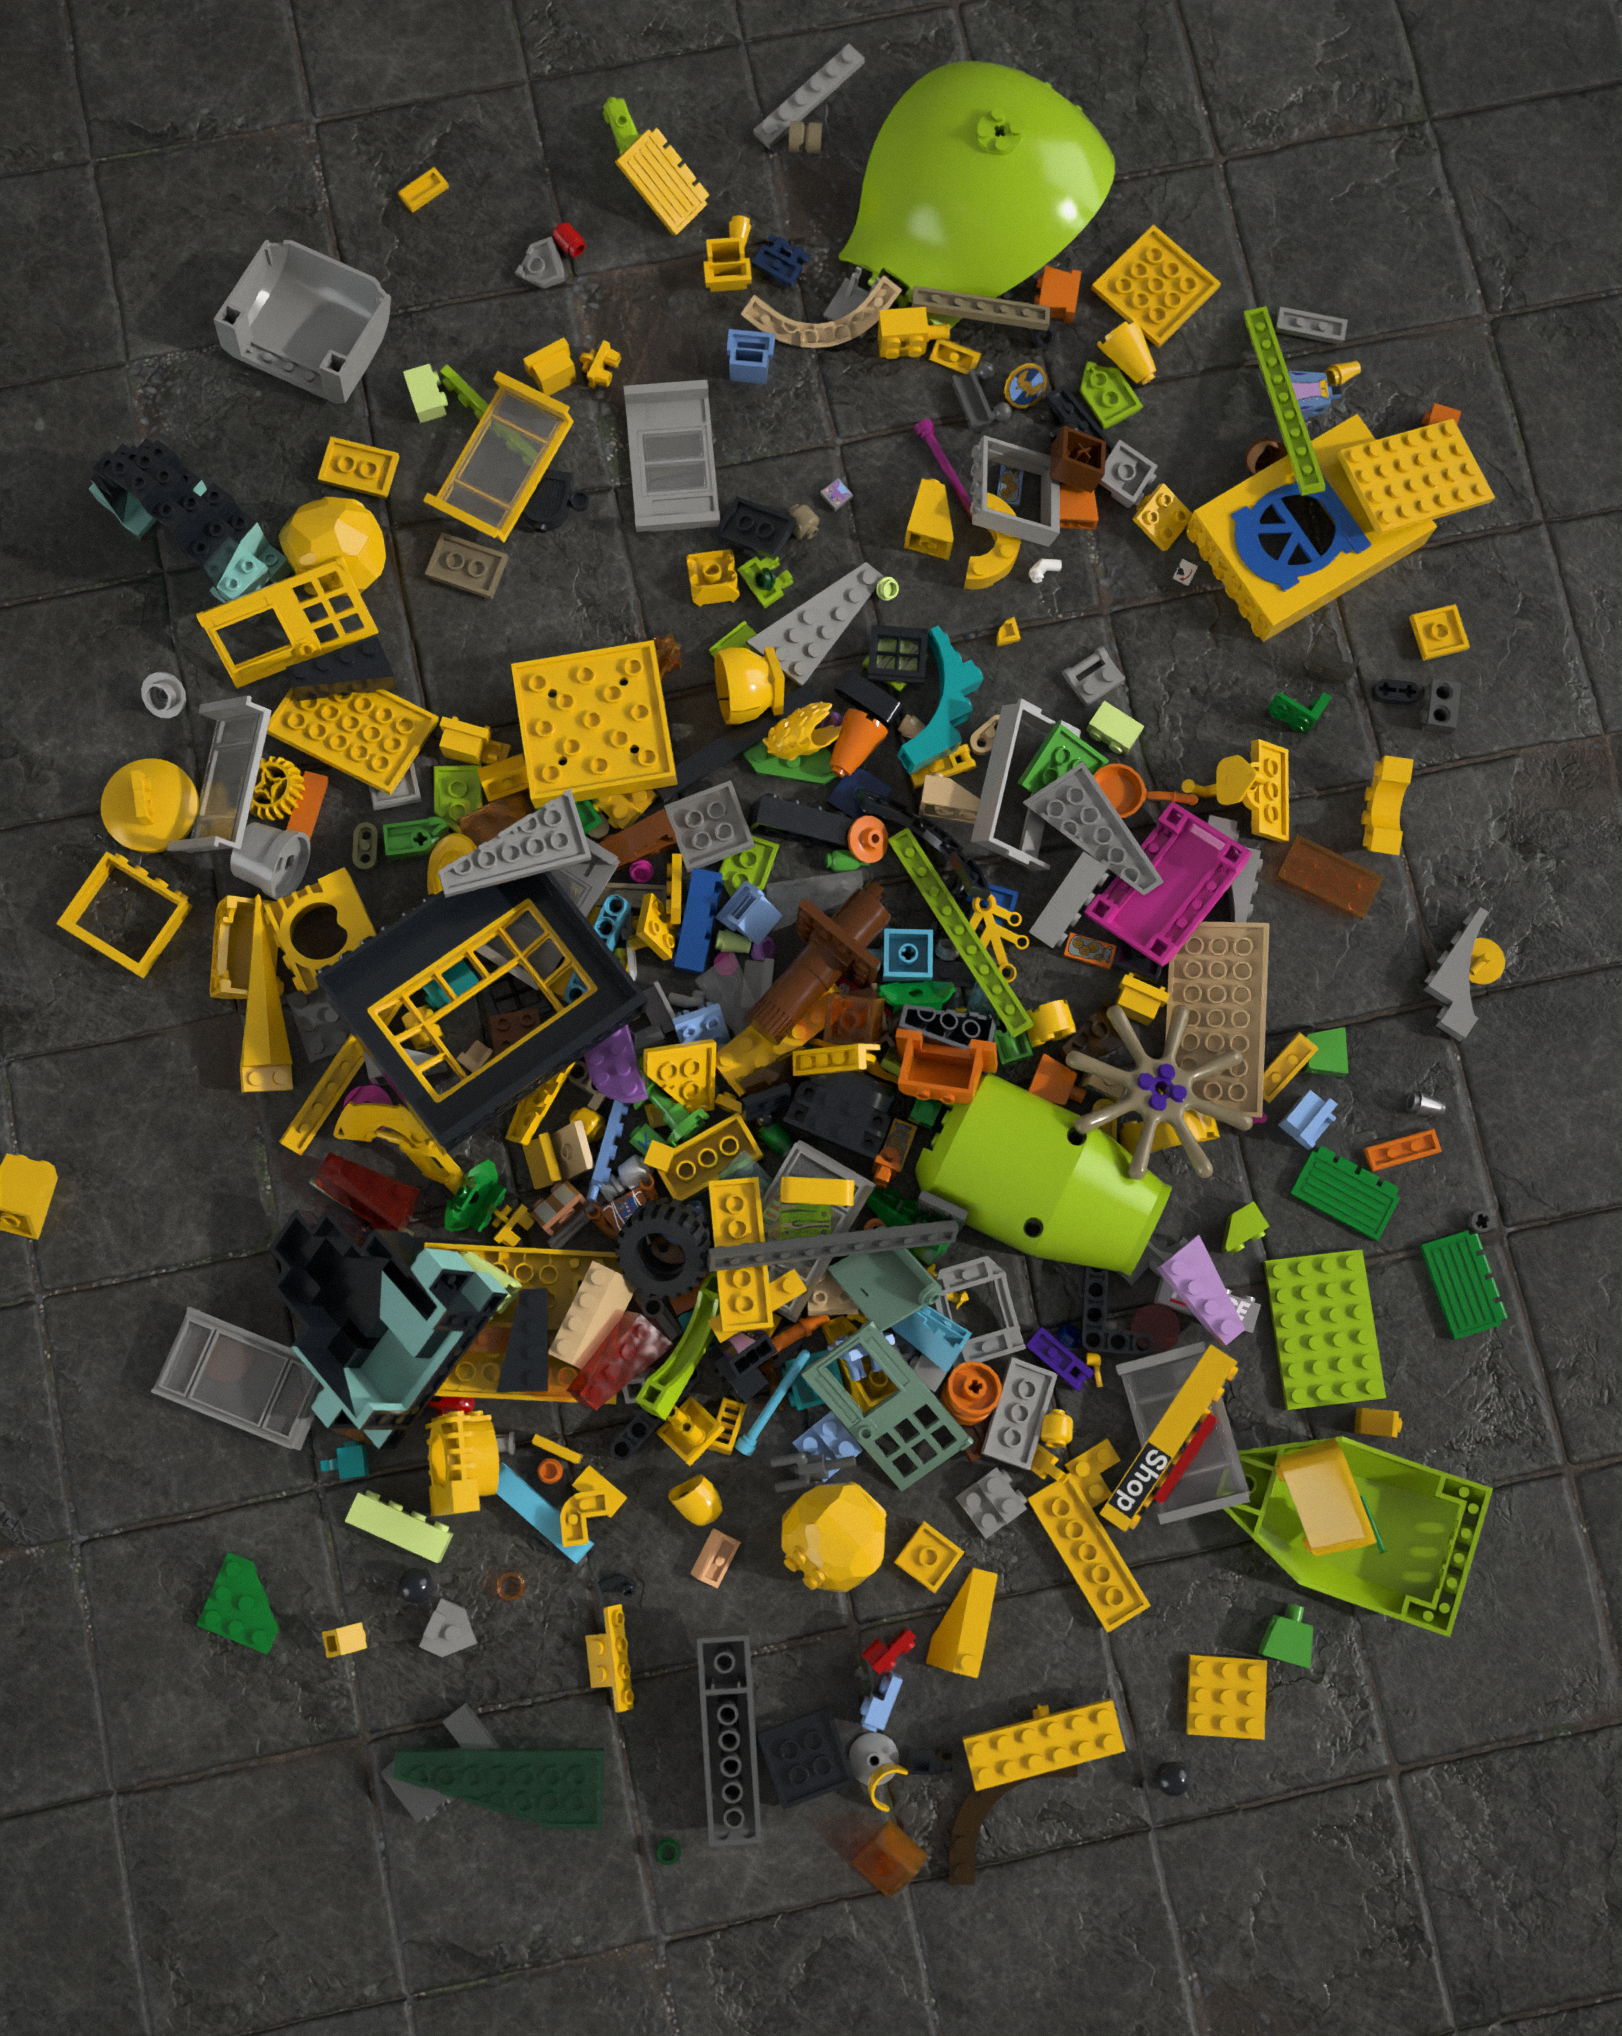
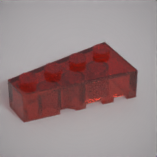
M331 1152L328 1153L318 1170L317 1187L339 1203L349 1206L357 1216H363L372 1223L375 1229L403 1232L418 1207L419 1189Z
M626 1311L566 1391L583 1407L597 1410L674 1345L641 1313Z

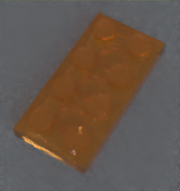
M1299 834L1295 837L1276 876L1277 879L1360 920L1365 918L1384 879L1383 876Z

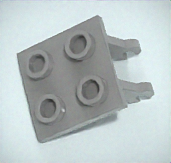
M857 266L855 273H852L851 280H844L824 312L823 317L829 321H834L850 314L866 300L881 279L876 278V282L872 284L870 292L858 286L862 268ZM867 331L859 335V337L863 339Z

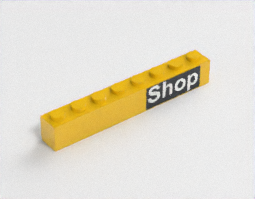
M1210 1344L1101 1510L1100 1515L1124 1532L1129 1528L1134 1530L1142 1518L1138 1515L1143 1506L1148 1508L1154 1500L1155 1495L1152 1494L1157 1485L1161 1487L1169 1474L1166 1471L1171 1464L1175 1466L1183 1454L1180 1452L1185 1443L1189 1445L1196 1434V1431H1194L1198 1422L1203 1423L1208 1414L1211 1413L1208 1407L1212 1401L1217 1403L1225 1390L1221 1387L1227 1379L1232 1381L1239 1369L1235 1367L1238 1361Z

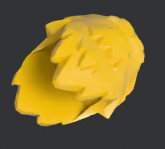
M823 702L811 703L801 709L798 708L790 716L779 721L769 730L768 738L762 739L768 748V753L781 759L793 761L800 755H811L819 749L830 745L839 737L842 726L835 727L830 725L819 729L814 728L830 713L828 710L832 707V704Z

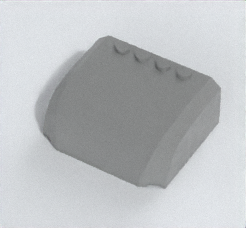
M265 240L213 320L221 347L232 357L335 404L346 403L383 340L390 316L391 296L387 295L381 288L380 283L375 277L295 241L283 240V243H269V240Z

